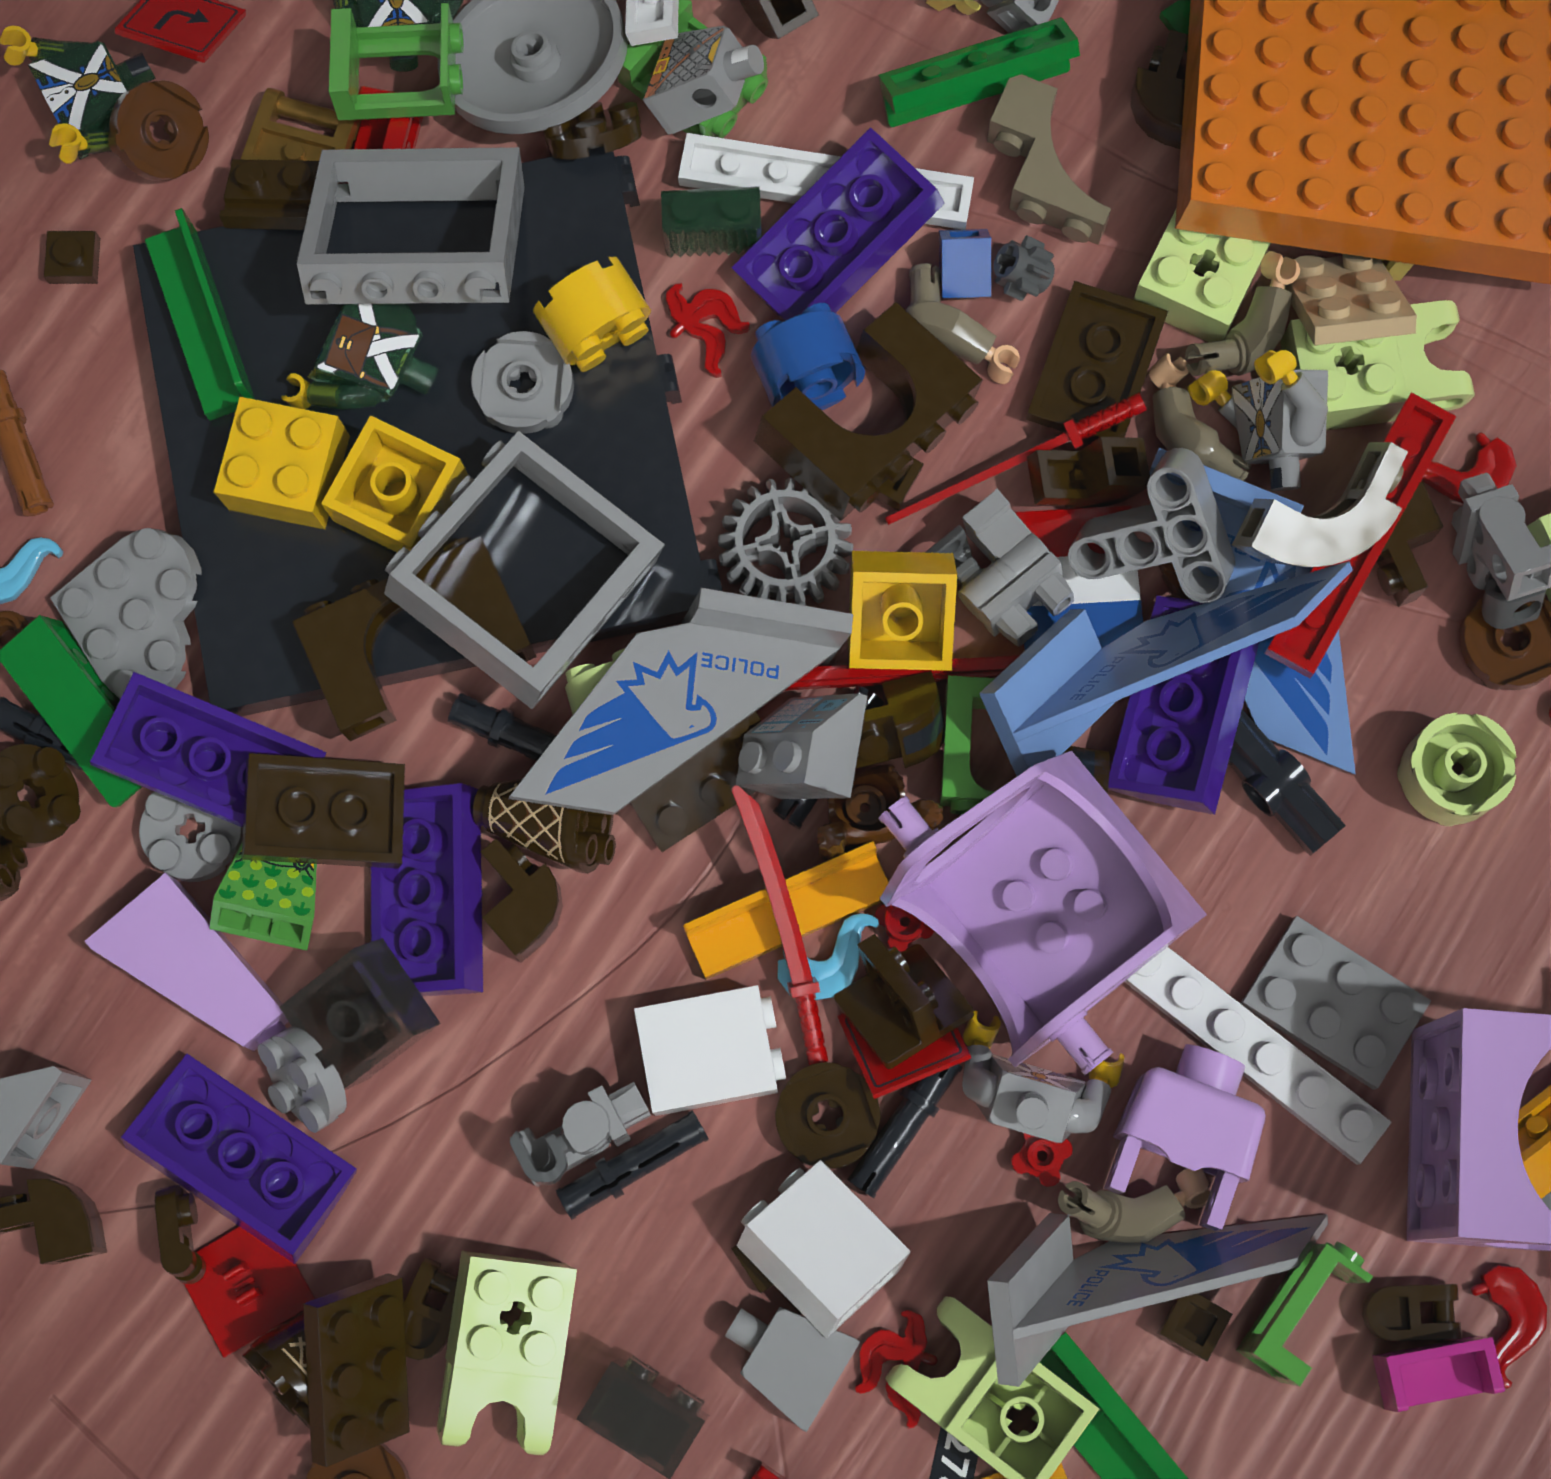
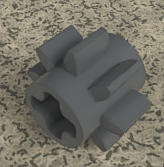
M1026 235L1021 244L1011 240L998 251L993 266L994 273L997 276L995 283L1004 287V294L1023 301L1027 293L1037 297L1050 286L1055 273L1054 264L1051 261L1054 255L1044 250V243Z

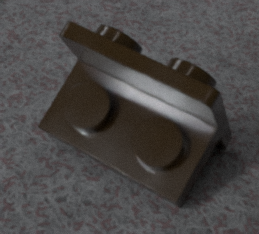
M875 934L857 944L867 975L834 995L838 1008L887 1069L894 1068L974 1016L971 1004L920 944H915L900 953L896 947L888 950Z

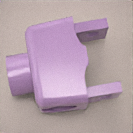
M1187 1044L1184 1047L1176 1073L1164 1068L1155 1067L1139 1076L1113 1135L1114 1138L1121 1141L1104 1189L1116 1194L1125 1193L1140 1148L1168 1158L1170 1162L1193 1171L1202 1168L1204 1173L1215 1176V1180L1199 1225L1213 1231L1222 1230L1237 1185L1250 1179L1266 1117L1265 1111L1260 1105L1236 1096L1245 1065L1219 1052Z

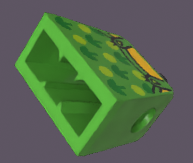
M241 844L215 893L209 929L307 950L315 915L317 864L242 860Z

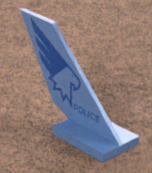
M1158 449L1149 471L1150 476L1160 458L1167 452L1166 450ZM1204 466L1235 556L1233 573L1224 593L1217 600L1310 573L1313 567L1267 562L1232 546L1254 499H1275L1299 513L1302 512L1304 505ZM1165 474L1173 484L1186 485L1184 479L1178 474ZM1182 520L1184 526L1189 530L1202 531L1196 522ZM1198 566L1204 575L1210 577L1218 576L1213 569L1206 566ZM1339 630L1311 678L1264 654L1274 636L1260 641L1244 700L1253 722L1269 740L1356 775Z
M1350 561L1147 620L1103 648L1099 643L1086 610H1069L979 693L1016 776H1019L1035 764L1063 754L1117 700L1297 627L1353 571Z

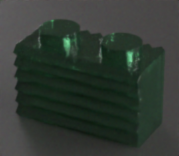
M759 186L661 191L662 230L665 251L670 258L675 253L680 258L685 253L691 257L694 253L701 256L704 252L709 256L713 252L720 256L723 251L728 255L735 251L739 255L743 250L747 252L762 237Z

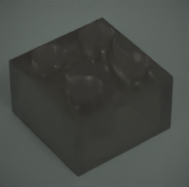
M383 938L353 948L279 1007L291 1026L298 1027L307 1032L323 1048V1050L315 1055L320 1060L324 1069L332 1064L335 1066L342 1080L344 1090L367 1081L441 1024Z
M634 1355L629 1357L627 1361L621 1358L613 1360L578 1415L577 1420L666 1478L671 1479L710 1416L701 1410L705 1401L679 1384L671 1391L655 1380L660 1372Z

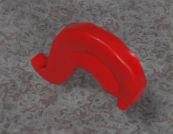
M1478 433L1476 440L1483 448L1476 453L1475 463L1469 471L1460 472L1432 461L1421 482H1425L1448 498L1464 504L1458 494L1461 481L1483 473H1489L1497 488L1508 486L1517 465L1512 448L1498 437L1490 441L1484 433Z
M1495 1265L1480 1275L1482 1283L1472 1286L1471 1293L1474 1296L1487 1293L1490 1302L1498 1305L1508 1318L1506 1330L1494 1342L1504 1387L1508 1389L1512 1386L1513 1382L1507 1378L1505 1371L1510 1364L1532 1348L1546 1330L1547 1305L1538 1285L1519 1267Z

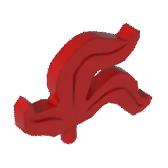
M682 283L675 284L666 293V301L671 318L677 324L670 331V336L677 338L685 331L692 338L702 340L706 346L705 371L714 378L722 377V371L718 368V364L725 355L726 339L724 333L716 327L701 322L711 318H718L722 326L733 334L747 333L750 330V323L740 321L735 303L727 293L716 289H704L694 296L691 303H687L686 299L680 294L683 290Z
M909 1310L900 1312L901 1316L906 1317L908 1320L905 1328V1337L903 1338L893 1331L879 1330L864 1341L859 1356L863 1381L855 1386L857 1393L870 1392L877 1387L882 1374V1364L886 1361L903 1360V1365H908L916 1372L920 1362L931 1366L937 1364L938 1359L935 1355L924 1352L928 1341L924 1320L920 1314ZM886 1382L885 1388L888 1398L894 1407L906 1414L908 1429L914 1428L921 1416L919 1409L892 1389L888 1382Z

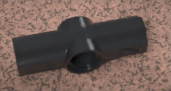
M1242 710L1228 765L1243 780L1241 783L1243 790L1256 807L1270 817L1275 816L1311 856L1346 825L1310 786V776L1301 763L1284 749L1278 750Z

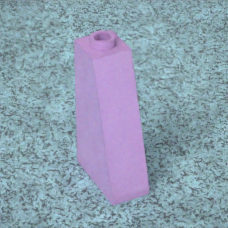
M167 873L160 876L85 940L90 949L233 1041L252 1051L258 1049V1045L287 1029L285 1024L294 1017L226 936L220 931L209 929L211 920L180 882Z

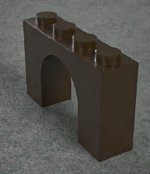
M897 302L863 329L856 351L862 364L888 386L899 399L905 415V423L902 426L882 435H862L851 432L835 423L795 387L762 415L754 438V442L840 521L854 509L859 513L866 510L879 495V487L889 479L893 483L897 482L912 466L914 460L911 457H914L921 449L926 454L932 451L945 436V428L953 421L958 425L963 423L979 404L975 396L983 379Z
M481 536L473 540L470 537H465L451 542L444 548V553L431 558L416 574V577L525 662L537 657ZM388 578L380 582L376 579L362 582L350 590L351 595L334 603L331 601L315 603L303 611V617L292 621L337 726L350 742L397 721L376 674L373 661L374 645L380 630L389 619L404 610L384 594Z

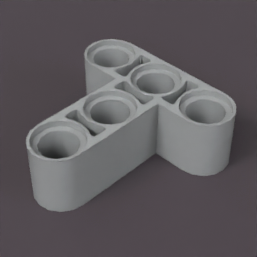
M1173 448L1165 452L1160 458L1149 478L1147 490L1151 504L1095 517L1087 521L1082 526L1069 549L1068 561L1073 571L1086 579H1100L1172 562L1185 595L1199 603H1210L1217 600L1224 593L1235 567V556L1202 461L1191 450ZM1165 474H1178L1184 479L1186 485L1173 484ZM1182 520L1196 522L1202 531L1189 530L1184 526ZM1141 531L1146 533L1153 542L1146 543L1141 541L1134 532ZM1087 543L1098 544L1105 553L1099 554L1094 552ZM1198 566L1209 567L1218 576L1210 577L1204 575Z

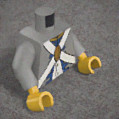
M1269 350L1257 358L1254 362V367L1259 378L1232 386L1231 395L1227 392L1228 381L1226 376L1217 370L1208 371L1188 386V392L1197 404L1205 406L1215 400L1220 405L1218 411L1238 431L1242 459L1245 463L1269 464L1272 491L1301 488L1299 460L1321 455L1326 448L1328 370H1295L1297 366L1295 356L1287 350H1279L1277 352Z
M974 1011V1016L968 1021L962 1036L964 1042L968 1045L967 1048L972 1058L964 1063L962 1087L965 1095L976 1102V1105L987 1121L1056 1143H1063L1071 1133L1092 1132L1099 1125L1111 1094V1088L1117 1086L1124 1064V1055L1120 1053L1117 1062L1109 1063L1102 1061L1089 1072L1090 1080L1087 1082L1026 1063H1021L1014 1067L1008 1060L1009 1058L992 1054L990 1050L1001 1026L999 1017L994 1016L990 1026L987 1027L978 1022V1011Z

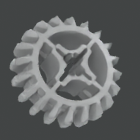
M791 477L786 479L784 490H776L774 480H767L766 494L761 495L758 489L751 486L747 490L750 504L743 500L735 499L732 507L737 516L725 515L722 519L723 527L729 532L718 536V545L727 549L719 555L721 566L732 567L727 573L728 582L730 584H737L744 581L739 590L740 595L751 596L755 591H758V598L770 599L771 597L781 602L795 599V604L806 606L805 596L810 594L812 599L818 604L823 602L824 593L821 585L829 590L836 591L839 588V580L833 573L842 575L847 574L849 571V563L842 557L850 556L853 551V544L844 540L852 534L851 524L838 523L840 520L816 498H813V495L804 487L801 492L795 491V481ZM786 511L802 514L813 520L819 527L814 528L812 524H795L789 519ZM770 515L772 521L771 529L766 534L755 537V543L745 545L746 538L752 527L762 518ZM780 527L783 529L785 538H790V545L793 543V550L791 551L792 564L789 563L787 552H781V545L779 546ZM828 545L820 563L812 571L801 576L800 561L804 556L816 552V547ZM758 561L759 565L772 564L779 567L785 579H777L763 574L752 565V562Z

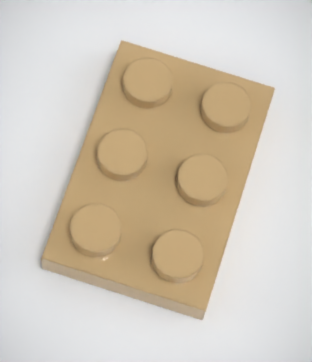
M1348 254L1327 258L1304 255L1295 259L1299 264L1300 274L1293 283L1285 284L1284 289L1293 293L1291 305L1314 345L1416 334L1417 315L1381 259Z

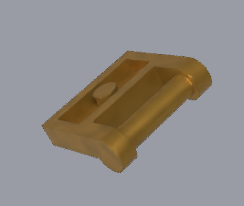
M269 87L266 89L241 159L320 161L322 150L351 149L353 141L357 139L362 119L338 121L336 112L333 109L285 97L283 91ZM284 116L336 131L334 137H329L277 123L276 120Z

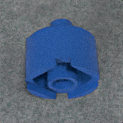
M827 303L814 304L805 309L801 315L784 322L779 320L769 321L755 331L757 342L751 351V360L772 407L797 387L821 410H825L846 398L843 389L854 381L856 387H858L865 377L864 366L841 316L832 312Z

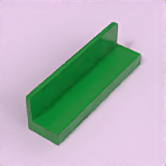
M1060 17L879 74L887 122L890 127H896L1001 94L1009 78L1021 74L1037 81H1042L1067 73L1070 70L1069 59L1080 56L1078 38L1064 19Z
M180 208L175 210L179 227L146 238L145 242L204 414L211 421L236 412L240 397L255 398L198 233L184 210Z
M39 615L0 649V662L111 807L118 808L143 786L90 765V761L120 699L100 680L66 625L60 620Z
M1064 1332L1039 1363L1099 1408L1074 1444L1075 1448L1101 1479H1189L1071 1337Z

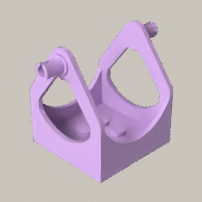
M1073 751L1033 765L941 830L938 828L932 830L910 803L907 796L889 807L890 811H884L878 818L906 850L903 855L905 859L898 865L880 897L881 901L886 907L890 905L899 907L923 921L939 934L972 969L994 1001L1005 1023L1012 1047V1056L1008 1060L1014 1067H1017L1049 1042L1057 1039L1082 1069L1081 1072L1084 1075L1089 1073L1114 1052L1105 1045L1084 1019L1088 1014L1087 1012L1207 915ZM979 821H981L971 831H969L965 836H963L959 841H957L954 845H952L949 849L943 852L940 856H938L936 859H934L932 862L926 865L933 857H935L939 852H941L954 839H956L962 833H964L969 828H971Z
M1462 1008L1413 1030L1411 1042L1407 1241L1551 1252V1210L1539 1197L1528 1177L1521 1157L1518 1140L1519 1109L1526 1084L1540 1060L1551 1050V1015Z

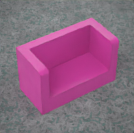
M1472 1336L1372 1355L1385 1410L1402 1412L1409 1410L1410 1406L1479 1393L1497 1394L1505 1392L1493 1337Z

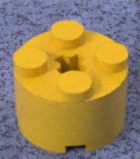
M615 256L608 257L609 267L602 268L597 260L566 276L548 291L553 300L545 308L540 301L533 308L534 315L565 364L577 365L581 372L591 370L603 362L607 357L604 353V350L619 341L624 346L633 344L649 331L645 321L649 317L651 309L620 260Z

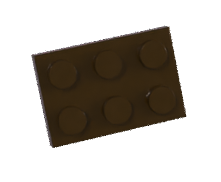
M1074 281L1026 420L1067 432L1063 424L1064 422L1074 418V421L1077 423L1079 422L1078 420L1086 416H1091L1099 410L1107 409L1106 407L1114 403H1120L1121 400L1127 399V397L1138 392L1140 393L1168 311ZM1127 418L1115 426H1110L1111 428L1102 432L1099 431L1097 434L1084 439L1094 442L1100 437H1125L1131 418Z
M756 711L630 803L661 852H664L736 805L731 788L736 784L739 754L742 749L744 734L761 722ZM741 787L749 795L756 792L754 790Z
M249 753L246 758L242 860L399 869L402 865L405 764Z
M387 1273L303 1303L312 1462L328 1467L409 1433L402 1277Z

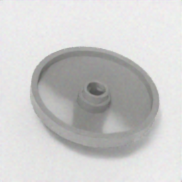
M472 0L453 20V23H461L464 38V52L456 54V64H461L463 94L455 95V110L471 124L484 130L503 134H524L546 130L548 127L565 123L583 113L608 91L619 75L626 58L628 38L625 34L626 24L616 0ZM438 58V75L440 79V59Z

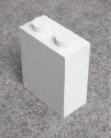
M758 985L634 1008L651 1108L655 1116L778 1093L776 1081L786 1079L781 1048L770 1050L766 1029L776 1027L771 996L760 998Z
M820 1160L806 1173L801 1168L795 1170L779 1187L778 1191L781 1193L779 1197L769 1205L765 1200L760 1201L744 1216L741 1223L745 1226V1229L738 1241L737 1247L827 1339L899 1272L911 1251Z

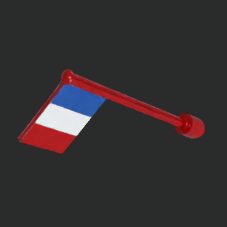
M1131 506L1015 512L1029 530L1043 542L1049 552H1052L1061 562L1063 577L1074 594V602L1058 615L1053 616L1040 601L1036 602L1026 611L1037 623L1038 630L1023 644V652L1064 614L1073 609L1086 610L1102 648L1143 623L1138 570L1100 579H1086L1075 573L1068 561L1069 549L1082 526L1087 521L1095 517L1129 510ZM1087 543L1094 552L1099 554L1105 553L1098 544ZM1020 655L952 659V671L849 668V665L817 666L784 691L856 687L857 685L877 686L882 685L884 682L929 671L932 672L935 682H947L948 676L996 678Z

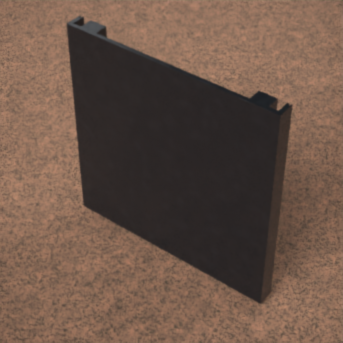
M604 146L588 149L590 157L580 159H555L548 157L521 163L525 188L509 303L373 304L377 324L380 327H390L419 334L414 347L408 350L397 373L399 378L394 388L390 389L387 396L383 399L374 384L364 379L360 380L349 373L340 375L328 382L308 377L309 374L320 369L317 368V364L320 362H317L316 359L340 310L350 316L348 304H305L297 268L304 230L230 229L221 226L198 231L205 257L255 400L290 406L282 400L281 396L293 397L299 393L300 387L294 386L286 380L288 375L296 373L312 386L342 390L344 392V400L341 403L316 400L309 408L305 409L339 417L350 435L344 461L371 415L460 458L468 475L475 479L485 468L482 465V461L489 450L500 440L507 444L516 434L505 431L488 422L474 397L471 383L472 371L480 354L483 351L486 353L492 346L498 343L497 339L512 332H534L550 339L533 313L534 306L540 301L545 308L553 300L548 291L555 284L574 271L597 260L602 268L610 266L608 257H617L645 300L625 204H630V207L640 206L630 157H615L614 151L605 153ZM497 200L337 202L326 254L490 252ZM147 244L133 245L182 538L195 551L201 566L202 575L196 574L197 589L193 601H197L194 611L210 704L242 717L326 699L292 621L303 617V611L315 603L321 601H331L334 603L351 595L350 590L362 582L373 579L380 582L387 579L389 573L385 569L397 552L334 522L330 516L324 530L227 509L214 493L235 412L211 421L205 416ZM496 282L495 289L484 290H499V282ZM649 317L645 321L649 329L646 335L628 346H624L619 341L604 350L607 357L596 367L586 372H581L577 365H570L574 378V391L569 407L563 413L562 420L553 428H544L537 432L523 434L665 544L655 565L590 642L682 623L701 588L722 591L716 560H700L667 402L672 401V404L682 402L672 355H657ZM381 333L382 338L395 336L394 334ZM324 355L321 361L325 360L327 355ZM416 365L434 374L426 393L408 385ZM520 372L519 380H511L509 386L515 387L518 393H526L528 389L535 386L536 382L530 379L529 372ZM513 466L432 558L444 553V548L455 540L470 537L473 540L481 536L490 552L535 654L547 652L629 555ZM405 610L397 613L386 622L380 630L374 645V667L382 687L477 667Z

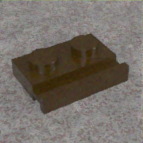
M232 159L223 198L225 207L224 210H220L219 215L224 228L304 230L319 161Z

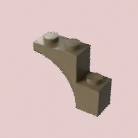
M1022 74L1009 78L991 117L987 142L994 144L995 148L1005 155L1012 157L1021 155L1026 157L1012 189L1009 209L1015 211L1026 222L1037 225L1045 223L1060 229L1066 237L1073 241L1081 243L1090 241L1099 245L1107 226L1111 208L1097 202L1083 192L1070 179L1057 157L1051 136L1050 121L1058 88Z

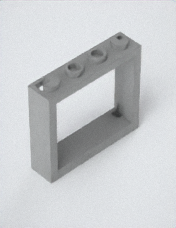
M520 148L322 150L297 260L305 304L509 303L525 188ZM338 182H348V184H338ZM497 200L490 252L326 254L337 202ZM496 282H499V290H484L495 289Z
M518 431L507 444L500 440L489 450L482 461V465L485 468L475 479L468 475L460 482L450 497L453 504L443 515L435 511L425 521L418 532L421 540L412 550L409 551L403 547L395 554L385 569L389 573L384 594L533 709L655 565L665 544ZM513 466L629 555L534 667L416 577V574Z

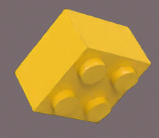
M240 397L214 493L228 510L325 530L329 514L321 502L342 467L350 435L338 416Z
M370 415L321 504L334 522L395 552H398L403 547L411 551L421 540L418 532L422 525L435 511L442 515L453 504L450 500L452 493L460 482L468 476V473L460 458Z
M852 551L849 613L853 614L852 633L848 637L849 668L952 671L957 570L953 553Z

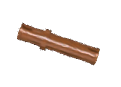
M0 370L1 455L17 494L22 514L24 516L40 515L47 512L48 508H53L54 503L46 488L41 469L26 433L24 424L27 418L24 410L17 407L10 390L6 372Z

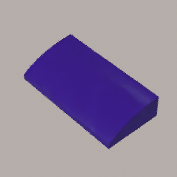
M870 127L731 268L783 321L801 315L805 309L817 303H827L831 311L836 313L945 203L938 189Z
M1157 596L1151 619L1205 603H1199L1190 599ZM1259 642L1130 695L1109 773L1108 789L1163 805L1215 815Z
M133 672L95 750L90 765L243 828L246 758L249 753L325 758L327 752Z
M457 783L404 790L402 865L399 869L371 867L372 997H417L483 993L481 826L476 825L473 819V803L478 791L477 788Z
M189 1054L184 1056L121 1136L126 1149L294 1264H296L316 1236L357 1172V1168Z

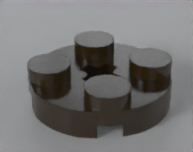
M596 102L573 119L543 130V134L552 158L580 159L590 157L588 149L604 146L605 153L623 148L641 138L642 131L637 103H621L604 110L602 102Z
M31 744L14 745L0 752V834L6 839L12 840L9 844L19 848L40 847L62 836L70 825L79 819L81 813L78 786L71 770L65 764L63 754L52 747L41 748ZM24 785L29 786L36 794L35 808H31L28 801H20L17 793L24 789Z
M831 1062L817 1063L795 1073L780 1093L775 1111L776 1127L785 1148L805 1165L814 1166L821 1160L829 1169L842 1168L860 1159L874 1142L880 1122V1106L878 1098H873L865 1078L860 1074L839 1064ZM828 1101L831 1108H841L843 1116L836 1120L837 1129L827 1131L824 1124H814L812 1116L819 1113V1103Z

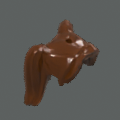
M879 765L863 773H855L851 798L826 799L829 823L817 828L819 857L829 861L842 855L844 852H848L851 847L858 848L872 841L876 845L895 839L886 825L878 819L884 811H890L889 807L906 796L904 790L906 786L903 783V777L898 774L893 765ZM920 799L911 803L932 830L942 822L944 818L942 814L943 807L939 806L938 803L926 799ZM867 804L869 811L866 813L862 812L860 806Z

